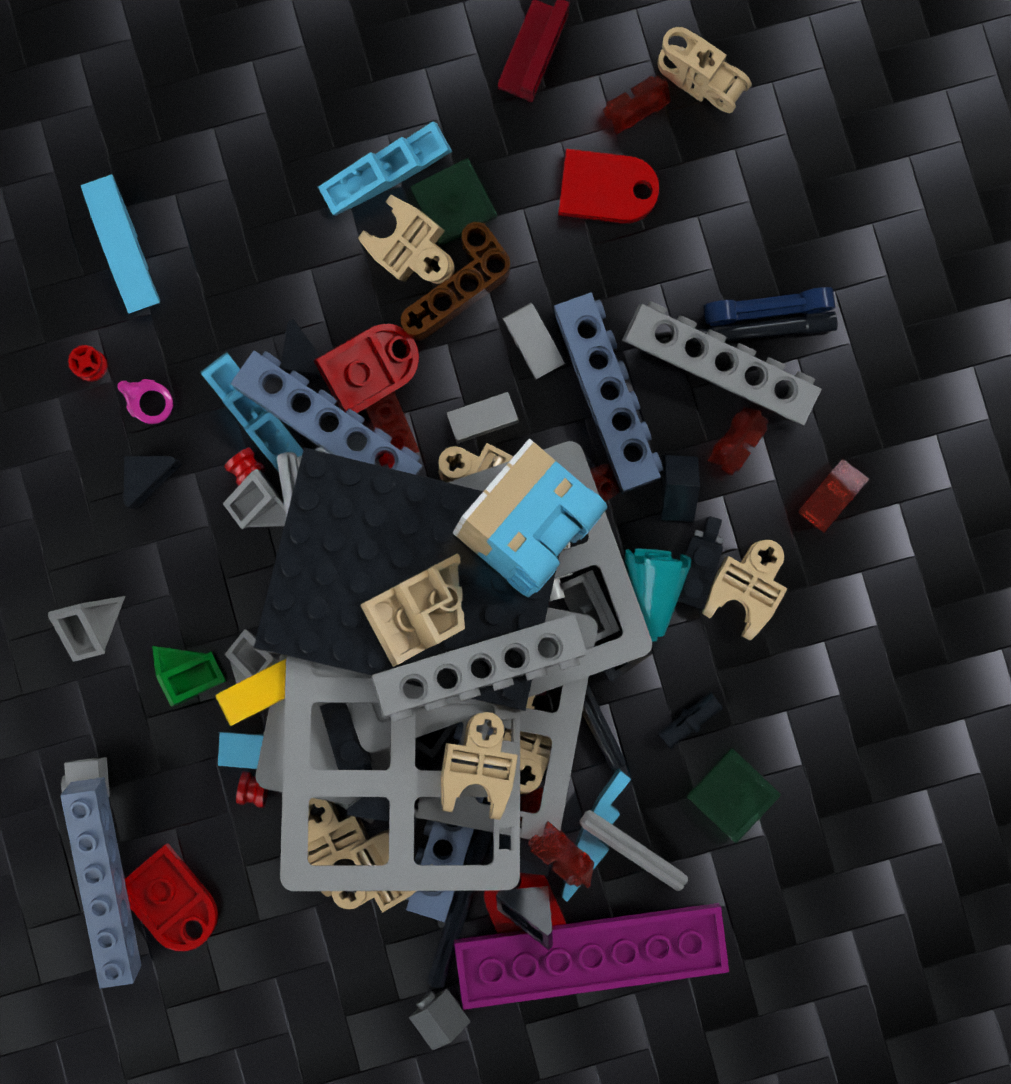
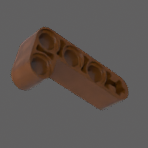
M472 222L463 229V249L472 262L410 305L402 313V328L409 336L413 337L414 341H421L508 279L510 275V258L485 224ZM476 234L482 235L485 238V243L479 247H474L468 243L471 236ZM493 260H498L505 267L501 272L493 273L487 269V265ZM466 279H473L478 283L477 289L472 292H466L460 286ZM440 298H447L452 302V305L446 311H439L434 307L435 302ZM425 308H429L431 316L434 318V320H431L430 316L426 315ZM412 318H416L418 321L421 320L423 327L418 329L416 326H412L410 320Z

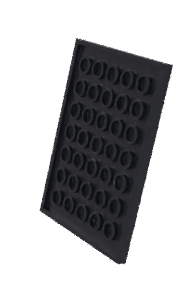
M304 447L254 649L372 676L373 674L545 623L556 571L537 593L535 592L530 597H526L512 587L500 573L453 534L463 514L483 491ZM458 553L460 557V564L458 565L459 587H462L463 593L461 608L464 612L465 629L393 667L360 605ZM515 650L507 651L505 653V662L511 668H519L522 665V656ZM477 660L471 664V672L475 677L480 679L488 677L490 670L486 662ZM444 670L438 673L437 682L442 688L451 689L456 685V677L451 671ZM526 675L514 678V685L494 691L493 685L479 689L480 696L471 699L526 711L532 680L527 681ZM412 680L405 683L422 688L421 684L417 681Z

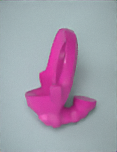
M142 379L141 382L129 383L127 381H120L118 383V390L124 395L127 402L126 408L132 417H136L148 424H158L165 421L171 414L173 398L169 390L163 385L156 383L155 380ZM157 391L163 395L165 408L161 414L149 416L142 412L139 401L145 392Z

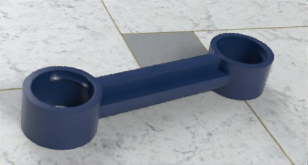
M831 287L814 288L803 291L800 294L737 302L735 300H720L703 305L707 327L725 326L742 320L796 313L806 315L823 313L836 308L833 288Z

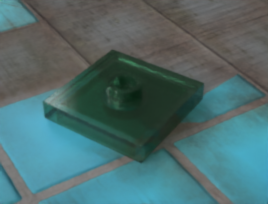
M468 158L410 186L421 211L445 230L437 240L439 246L462 236L463 229L472 222L486 224L497 218V213Z
M730 748L686 797L737 844L781 794L734 749Z

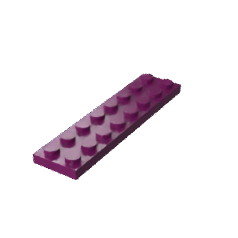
M719 903L552 926L553 946L549 950L524 930L454 940L463 1010L729 972L722 909Z

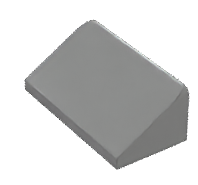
M508 392L447 412L457 444L519 423Z

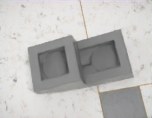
M532 303L503 318L534 378L537 379L565 364Z

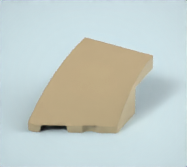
M458 553L360 605L393 667L465 629L464 612L461 608L463 593L462 587H459L458 565L460 564V557Z

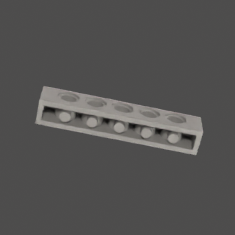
M649 301L647 306L644 304L638 305L622 341L791 421L805 425L822 390L813 385L814 378L797 371L795 376L784 371L785 364L769 357L764 362L754 357L757 351L738 343L736 348L725 343L726 336L710 329L705 334L695 329L696 322L679 315L677 320L665 315L667 309L659 304ZM660 324H666L671 329V338L666 343H660L655 337V330ZM691 338L697 339L701 345V350L695 357H690L685 351V344ZM721 352H725L730 358V365L724 371L718 370L715 366V358ZM751 366L756 367L759 371V379L753 385H749L745 380V372ZM784 380L788 384L789 390L785 397L779 399L775 395L774 388L779 381Z
M572 614L373 674L372 681L383 718L391 716L392 721L396 722L412 717V710L422 706L426 707L427 712L447 706L445 699L459 695L460 701L480 696L479 689L493 685L494 691L514 685L513 679L526 675L527 681L547 675L546 668L559 665L560 670H565L580 665L579 658L587 655V651L576 616ZM547 640L554 645L555 655L552 658H545L539 653L538 644L540 641ZM510 650L519 652L522 656L521 667H509L505 662V653ZM477 660L486 662L490 670L488 677L483 679L475 677L471 672V664ZM444 670L451 671L456 677V685L451 689L442 688L437 682L439 672ZM412 680L419 682L423 688L422 696L418 699L407 698L403 693V685L406 682Z

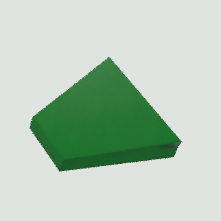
M152 646L156 678L170 706L180 705L225 682L212 652L205 654Z

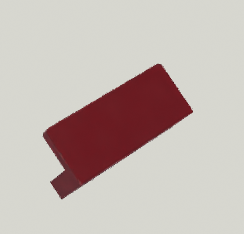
M538 0L532 1L499 79L498 89L533 102L568 18L570 2L556 0L553 7Z

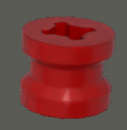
M78 346L69 355V368L83 380L89 382L98 381L107 372V359L92 346Z
M250 447L234 455L224 465L227 472L235 475L238 486L252 471L256 469L262 473L266 471V467L255 460V453Z
M242 771L237 788L236 803L244 805L249 802L254 803L258 808H264L269 790L262 788L257 783L256 776H253L251 772Z

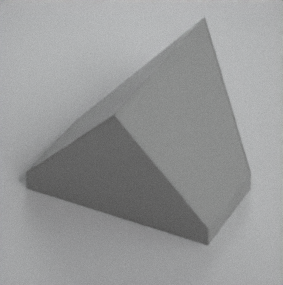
M258 469L252 471L223 503L241 529L246 527L285 525L286 512L284 500L266 475Z
M126 596L81 603L48 612V617L73 662L105 654L106 645Z
M244 629L225 653V656L230 660L236 684L278 663L280 658L278 654L254 649L256 636Z

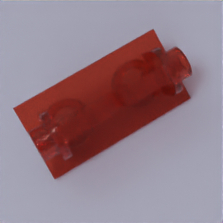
M658 75L655 77L649 76L631 88L635 96L631 99L624 92L611 101L606 102L607 106L602 110L608 120L612 119L616 135L634 126L641 119L655 111H659L671 102L666 78L662 80Z
M744 407L732 419L731 428L726 435L715 444L713 454L708 461L722 465L721 469L729 475H733L735 471L739 472L751 454L743 447L744 443L746 442L755 448L768 430L766 425L769 421L761 416L762 412L760 410Z
M547 821L543 835L540 837L536 834L529 840L528 845L531 847V852L547 865L557 860L558 862L553 864L552 870L562 877L568 885L578 887L583 883L587 888L590 887L595 862L587 853L571 842L562 831H559Z

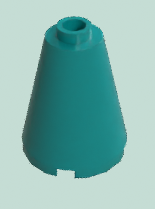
M635 548V553L633 554L627 549L624 557L625 568L652 641H657L658 637L664 636L691 567V558L680 554V560L672 559L671 552L664 550Z

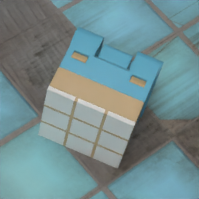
M529 438L463 514L453 534L500 573L518 592L526 597H530L535 592L537 593L557 570L556 568L560 565V562L556 557L569 542L576 543L579 539L582 540L598 522L608 506L597 493L583 485Z

